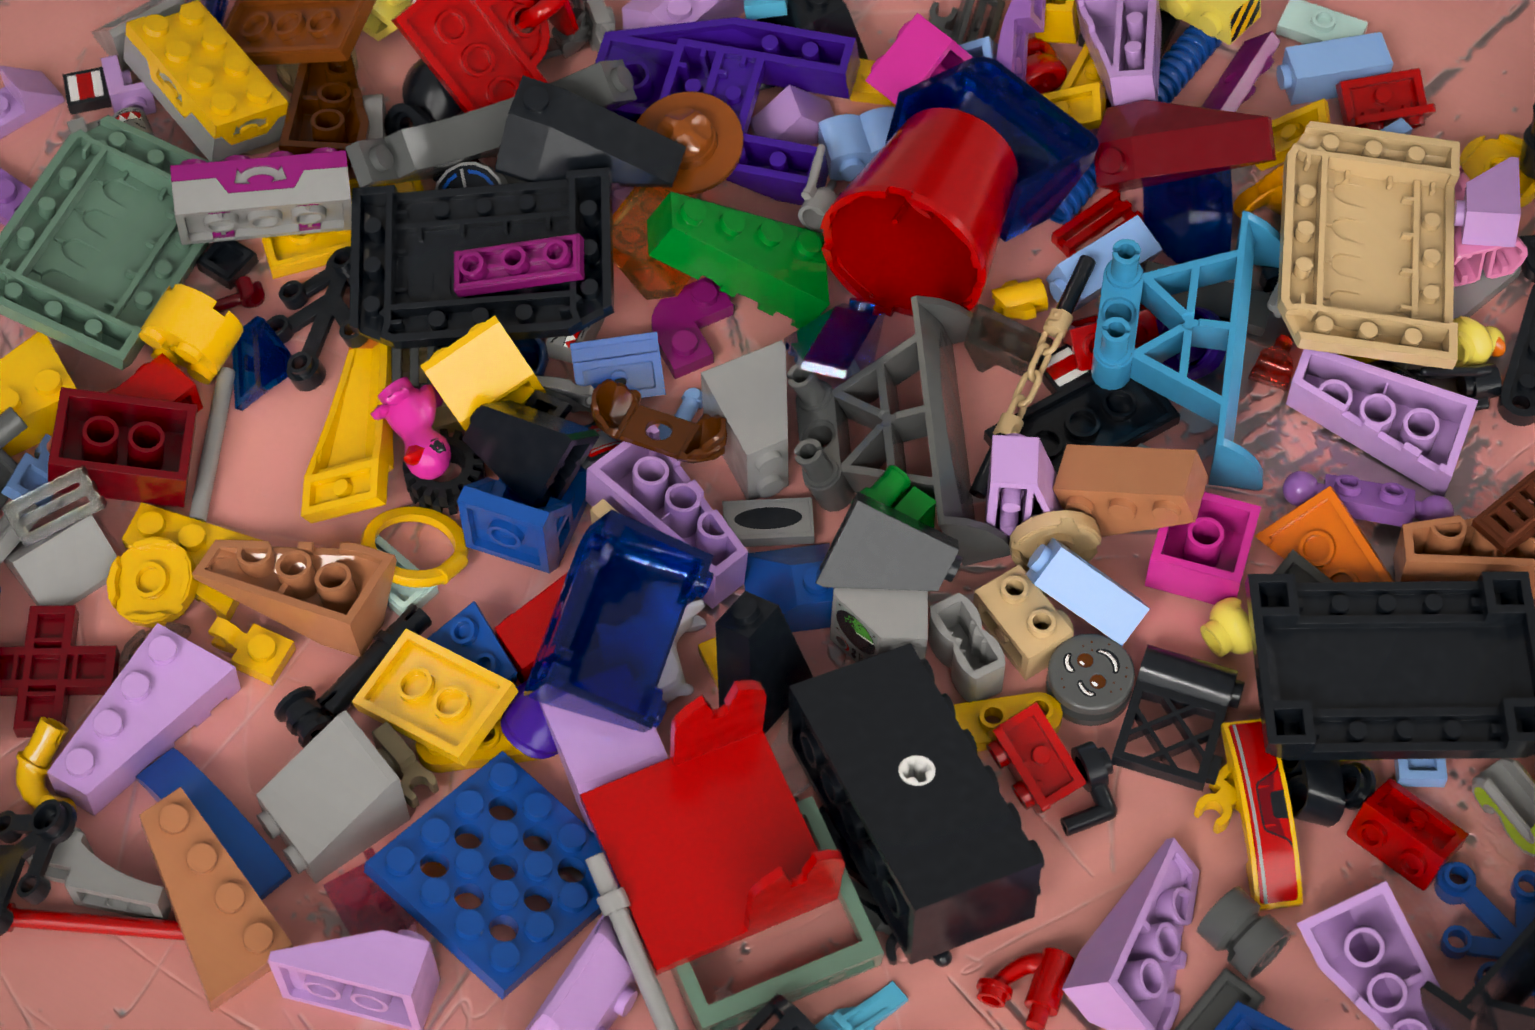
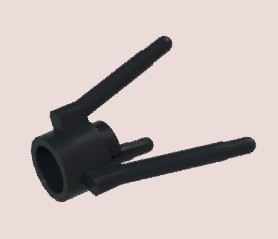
M1494 363L1454 367L1453 370L1436 367L1406 369L1424 379L1456 378L1458 394L1478 400L1475 411L1488 409V399L1499 397L1501 393V375Z

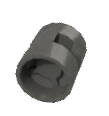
M1237 886L1226 893L1209 910L1200 922L1196 932L1215 950H1227L1229 952L1227 961L1246 979L1250 980L1261 973L1278 956L1289 941L1291 934L1270 914L1260 916V905L1241 887Z

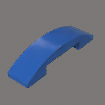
M174 747L136 776L138 782L157 802L181 787L261 900L291 877L290 871L241 812L206 775Z

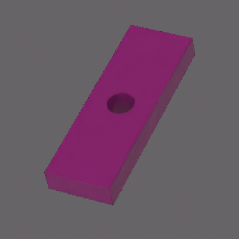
M1270 31L1244 41L1201 107L1236 112L1241 103L1248 100L1256 90L1254 83L1258 77L1265 73L1274 63L1272 56L1280 45L1281 41Z
M580 233L454 251V292L458 297L585 280L584 239Z

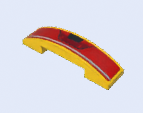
M1261 719L1222 723L1221 731L1228 770L1233 771L1248 861L1245 866L1251 898L1260 905V911L1301 906L1303 904L1298 845L1282 760L1265 753Z

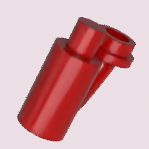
M1044 948L1042 952L1022 955L1007 964L992 978H980L976 985L978 990L977 999L985 1005L1003 1008L1006 1001H1009L1013 995V990L1009 985L1028 974H1033L1024 1005L1029 1009L1025 1024L1034 1030H1044L1048 1017L1056 1016L1064 995L1062 988L1075 960L1067 952L1056 948Z

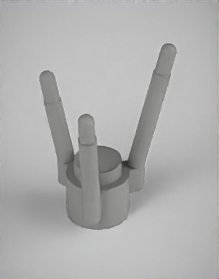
M819 144L817 147L807 185L801 193L805 201L798 212L802 225L816 232H823L820 229L823 217L830 205L838 197L834 192L837 185L835 180H830L826 187L818 189L816 187L825 153V145Z

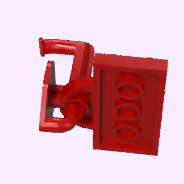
M415 0L391 20L464 113L515 97L523 75L548 83L536 68L546 55L549 45L550 32L548 20L559 32L566 36L573 35L579 30L569 0ZM531 28L528 33L520 32V30Z

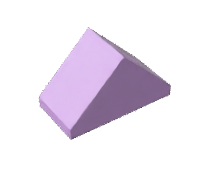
M789 84L751 119L750 126L753 134L757 136L813 145L818 143V123L835 115L828 100Z

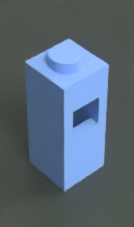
M1381 32L1285 47L1282 65L1277 66V81L1281 90L1286 89L1291 105L1314 102L1323 98L1325 100L1338 98L1336 84L1340 81L1391 73L1393 61Z
M1136 215L1056 265L1046 278V281L1049 283L1050 293L1057 303L1081 255L1093 258L1096 261V265L1073 312L1101 295L1104 270L1113 258L1112 249L1117 241L1131 239L1139 244L1141 248L1139 263L1142 269L1147 260L1153 261L1163 249L1139 215Z
M1052 538L1047 546L1041 544L1028 561L1027 566L1030 569L1026 576L1035 586L1121 646H1123L1149 611L1148 606L1140 598L1055 538Z

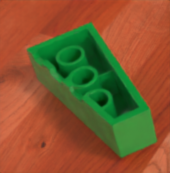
M671 191L647 219L648 255L697 280L703 275L713 280L720 287V291L732 297H735L737 293L758 302L757 309L771 316L778 312L791 318V325L802 331H805L830 305L827 266L821 249L824 245L823 233Z

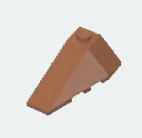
M215 540L192 575L195 580L321 645L361 657L384 623L397 560L393 554L357 543L340 542L339 548H315L313 542H298L297 547H272L269 541Z

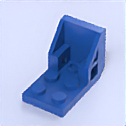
M581 466L561 500L550 497L547 505L540 508L526 505L500 478L495 480L486 477L464 485L457 503L466 547L550 574L559 567L588 504L586 502L587 470Z

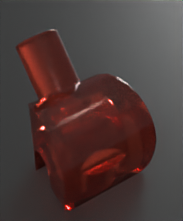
M1280 335L1276 338L1272 347L1263 349L1248 376V380L1288 392L1293 373V360L1290 355L1293 345L1292 339L1286 335Z

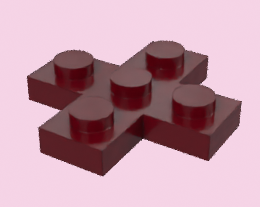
M76 605L30 606L25 645L0 647V696H17L13 726L17 738H31L41 717L53 718L66 725L69 696L104 695L118 677L120 652L117 645L76 646L79 612Z

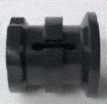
M303 686L290 692L278 703L274 711V716L279 722H286V727L291 734L299 736L298 743L303 748L333 720L331 715H326L325 707L315 700L316 692L310 686Z

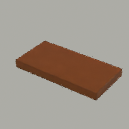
M236 0L223 28L255 65L348 61L376 0Z

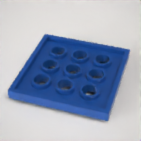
M503 751L365 862L364 873L502 1000L602 913L596 898L600 897V894L585 861L589 857L602 853L595 833L591 832L585 823ZM495 806H505L511 809L515 816L510 820H498L490 814L489 810ZM461 834H472L480 840L481 844L476 848L466 849L458 845L455 838ZM537 836L543 838L549 847L543 851H532L525 846L523 841L528 837ZM428 862H437L445 867L447 873L441 877H429L422 872L421 866ZM499 864L507 865L513 869L515 876L509 880H500L495 878L489 869ZM564 867H573L582 873L583 879L578 882H567L559 876L558 871ZM470 893L479 898L481 905L475 909H465L456 903L455 898L460 894ZM530 896H541L548 901L550 907L545 911L536 912L529 909L525 905L524 900ZM496 925H506L514 930L516 937L510 941H500L491 935L490 929Z

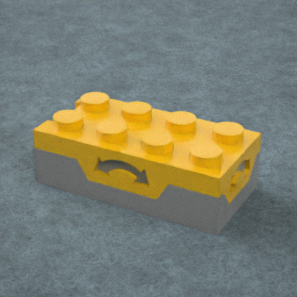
M199 0L183 4L180 7V12L165 17L152 14L126 22L123 60L210 162L221 161L226 157L239 155L280 141L287 114L288 101Z

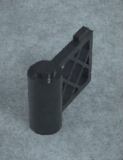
M1148 644L1112 755V764L1199 791H1203L1205 783L1215 785L1223 757L1214 755L1221 732V724L1224 722L1228 706L1238 709L1245 682L1236 680L1238 670ZM1141 699L1161 704L1167 715L1148 722L1139 709ZM1195 714L1214 721L1211 729L1194 736L1183 719ZM1135 720L1138 727L1132 729ZM1174 724L1184 740L1165 748L1154 731ZM1142 736L1147 738L1155 753L1145 757L1124 752L1128 742ZM1207 742V745H1206V748H1205V751H1204L1200 745ZM1191 749L1200 763L1198 774L1178 768L1171 757Z

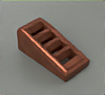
M1535 470L1472 521V526L1503 555L1535 535V506L1528 501L1531 499L1535 503ZM1512 510H1516L1526 521L1524 522ZM1500 518L1514 531L1509 533L1496 520Z

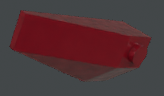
M1142 100L1107 108L1093 142L1097 187L1118 192L1276 160L1271 117L1151 100Z

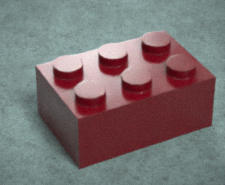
M61 387L48 461V491L184 508L195 436L197 404Z

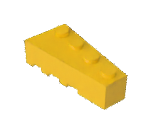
M40 332L35 333L0 359V414L11 406L28 426L2 448L10 457L39 444L46 433L53 437L61 387L77 389L50 340Z

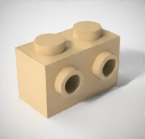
M1020 564L974 591L973 604L980 614L982 626L998 641L1003 653L1025 681L1046 669L1055 649L1062 642L1073 637L1074 627L1068 615L1063 610H1056L1047 599V593L1030 581Z

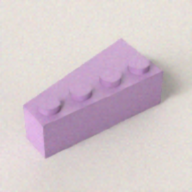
M1303 349L1291 382L1286 405L1432 493L1444 497L1478 400L1336 353Z
M656 425L648 427L646 430L647 436L654 440H661L660 431ZM623 441L587 468L586 502L593 507L602 499L607 501L666 555L667 571L713 609L744 584L748 551L717 509L713 510L704 498L703 489L695 479L691 481L680 466L681 461Z

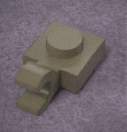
M387 721L372 731L376 749L400 778L405 801L409 806L413 808L419 806L418 798L412 791L415 786L419 784L427 785L434 794L439 791L435 775L420 765L416 760L415 753Z

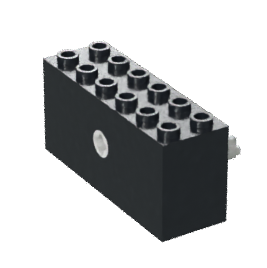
M911 643L789 686L788 743L910 965L1035 917L1037 896L1041 893L1039 884L1041 868L1044 867L1042 851L1035 840L1029 841L1022 830L1021 819L1016 807L1012 802H1005L999 792V783L994 770L989 765H983L977 755V746L973 735L968 729L962 730L956 720L955 708L950 697L946 693H940L935 685L934 673L929 662L925 658H919Z

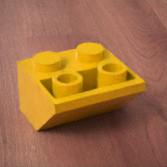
M495 315L486 322L474 325L465 336L450 346L437 350L428 361L420 365L465 432L471 424V415L483 404L511 400L524 405L535 390L546 393Z

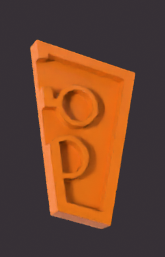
M1331 486L1254 536L1284 560L1292 550L1296 551L1334 582H1395L1341 498Z

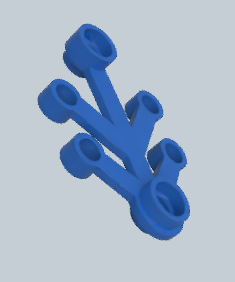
M1461 862L1446 863L1439 870L1434 881V890L1437 896L1445 903L1451 905L1464 903L1496 938L1472 936L1465 927L1453 925L1445 930L1440 940L1442 952L1451 959L1471 956L1498 960L1535 919V872L1530 870L1518 872L1510 885L1511 895L1515 899L1514 926L1476 887V876L1469 866ZM1449 875H1459L1465 880V883L1456 884L1451 881ZM1524 881L1530 883L1534 888V892L1523 891L1518 883ZM1448 938H1460L1464 943V947H1453L1449 943ZM1485 962L1479 967L1474 978L1475 985L1495 962Z

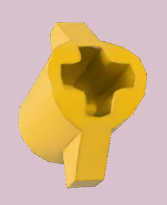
M1040 278L1019 283L1015 279L1005 282L1000 288L991 290L992 299H995L993 306L994 320L997 323L1012 319L1036 318V313L1048 310L1047 293Z

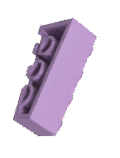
M157 623L47 771L55 793L61 797L72 799L78 807L95 816L137 780L136 776L158 756L161 757L171 748L175 747L174 742L194 725L198 727L211 716L210 711L225 698L229 700L241 690L236 667Z

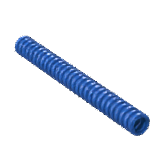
M1192 25L1187 27L1183 35L1179 36L1176 43L1160 59L1158 102L1172 103L1174 97L1180 93L1181 89L1187 85L1188 81L1193 78L1195 73L1200 70L1209 56L1215 52L1216 48L1223 41L1206 35L1202 30ZM1097 134L1093 136L1091 142L1087 143L1084 150L1078 154L1076 159L1064 170L1062 176L1057 178L1054 185H1051L1047 193L1040 199V207L1044 214L1058 224H1066L1073 219L1074 215L1086 204L1088 198L1092 197L1096 189L1099 188L1097 187L1093 142Z

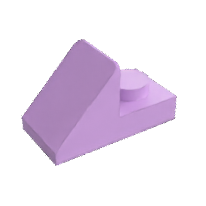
M0 66V75L5 86L0 89V139L65 102L63 95L42 71Z

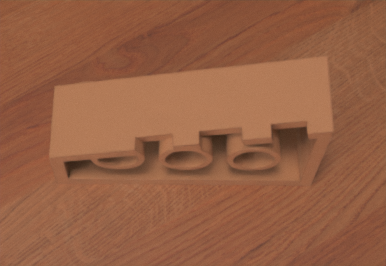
M1517 511L1514 512L1524 522L1526 521ZM1460 515L1402 524L1393 556L1395 582L1478 581L1481 572L1528 571L1533 600H1535V535L1503 555L1472 526L1474 518L1464 520ZM1500 518L1496 520L1509 533L1514 531Z
M180 787L139 814L142 829L212 1012L271 971L268 963L271 951L293 947V944Z

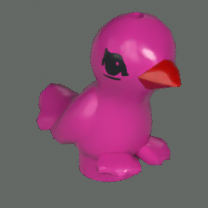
M402 377L380 392L378 399L382 405H378L370 414L374 420L385 418L390 427L403 439L405 444L403 459L410 472L420 479L432 480L443 475L451 461L450 445L447 439L432 429L436 408L442 406L443 399L432 383L423 385L418 389L412 385L407 377Z

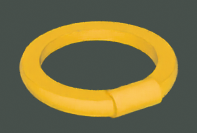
M408 506L385 511L369 522L361 536V545L377 549L375 540L379 533L388 526L400 522H420L439 529L449 538L453 545L454 553L440 566L428 570H408L395 566L392 582L398 585L424 588L447 584L468 565L469 548L466 547L461 527L447 515L429 508Z

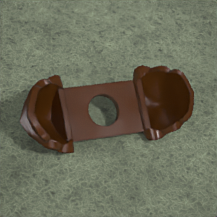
M606 379L593 390L591 402L593 419L597 427L611 438L622 440L687 463L715 460L725 454L727 441L725 417H720L719 415L711 417L708 414H703L697 423H693L639 405L641 400L639 391L629 390L624 383H615L612 379ZM654 424H663L668 426L672 433L666 439L654 440L647 436L646 430Z

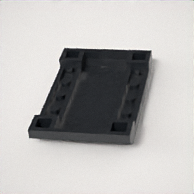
M1528 571L1481 572L1478 581L1296 583L1295 574L1247 575L1245 588L1265 753L1285 761L1525 758L1535 755V607Z

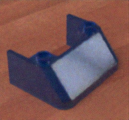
M983 56L973 57L899 92L886 139L887 143L911 116L931 108H951L964 111L992 126L1009 144L1018 165L1017 184L1014 187L1000 236L1005 242L1052 217L1093 163L1099 147V141L1092 132L999 61Z

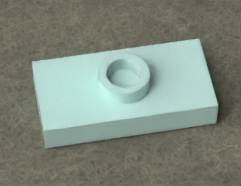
M1289 0L1277 25L1276 34L1308 44L1364 35L1368 22L1304 0Z

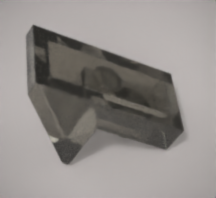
M979 303L974 308L964 346L979 372L983 373L995 365H999L1022 377L1028 371V366L1042 334ZM1047 337L1045 343H1048L1051 347L1053 339ZM1040 356L1034 370H1039L1045 356Z

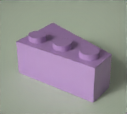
M1075 0L1081 34L1112 107L1142 100L1158 101L1162 33L1159 0Z
M1018 433L992 436L985 523L1002 531L1009 539L1015 528L1027 519L1042 513L1063 510L1053 491L1057 473L1039 437H1026Z

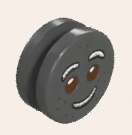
M1098 634L1073 636L1062 642L1050 658L1046 678V693L1053 696L1059 702L1062 708V717L1066 720L1084 726L1106 724L1120 716L1129 704L1135 678L1132 659L1119 643L1106 636Z

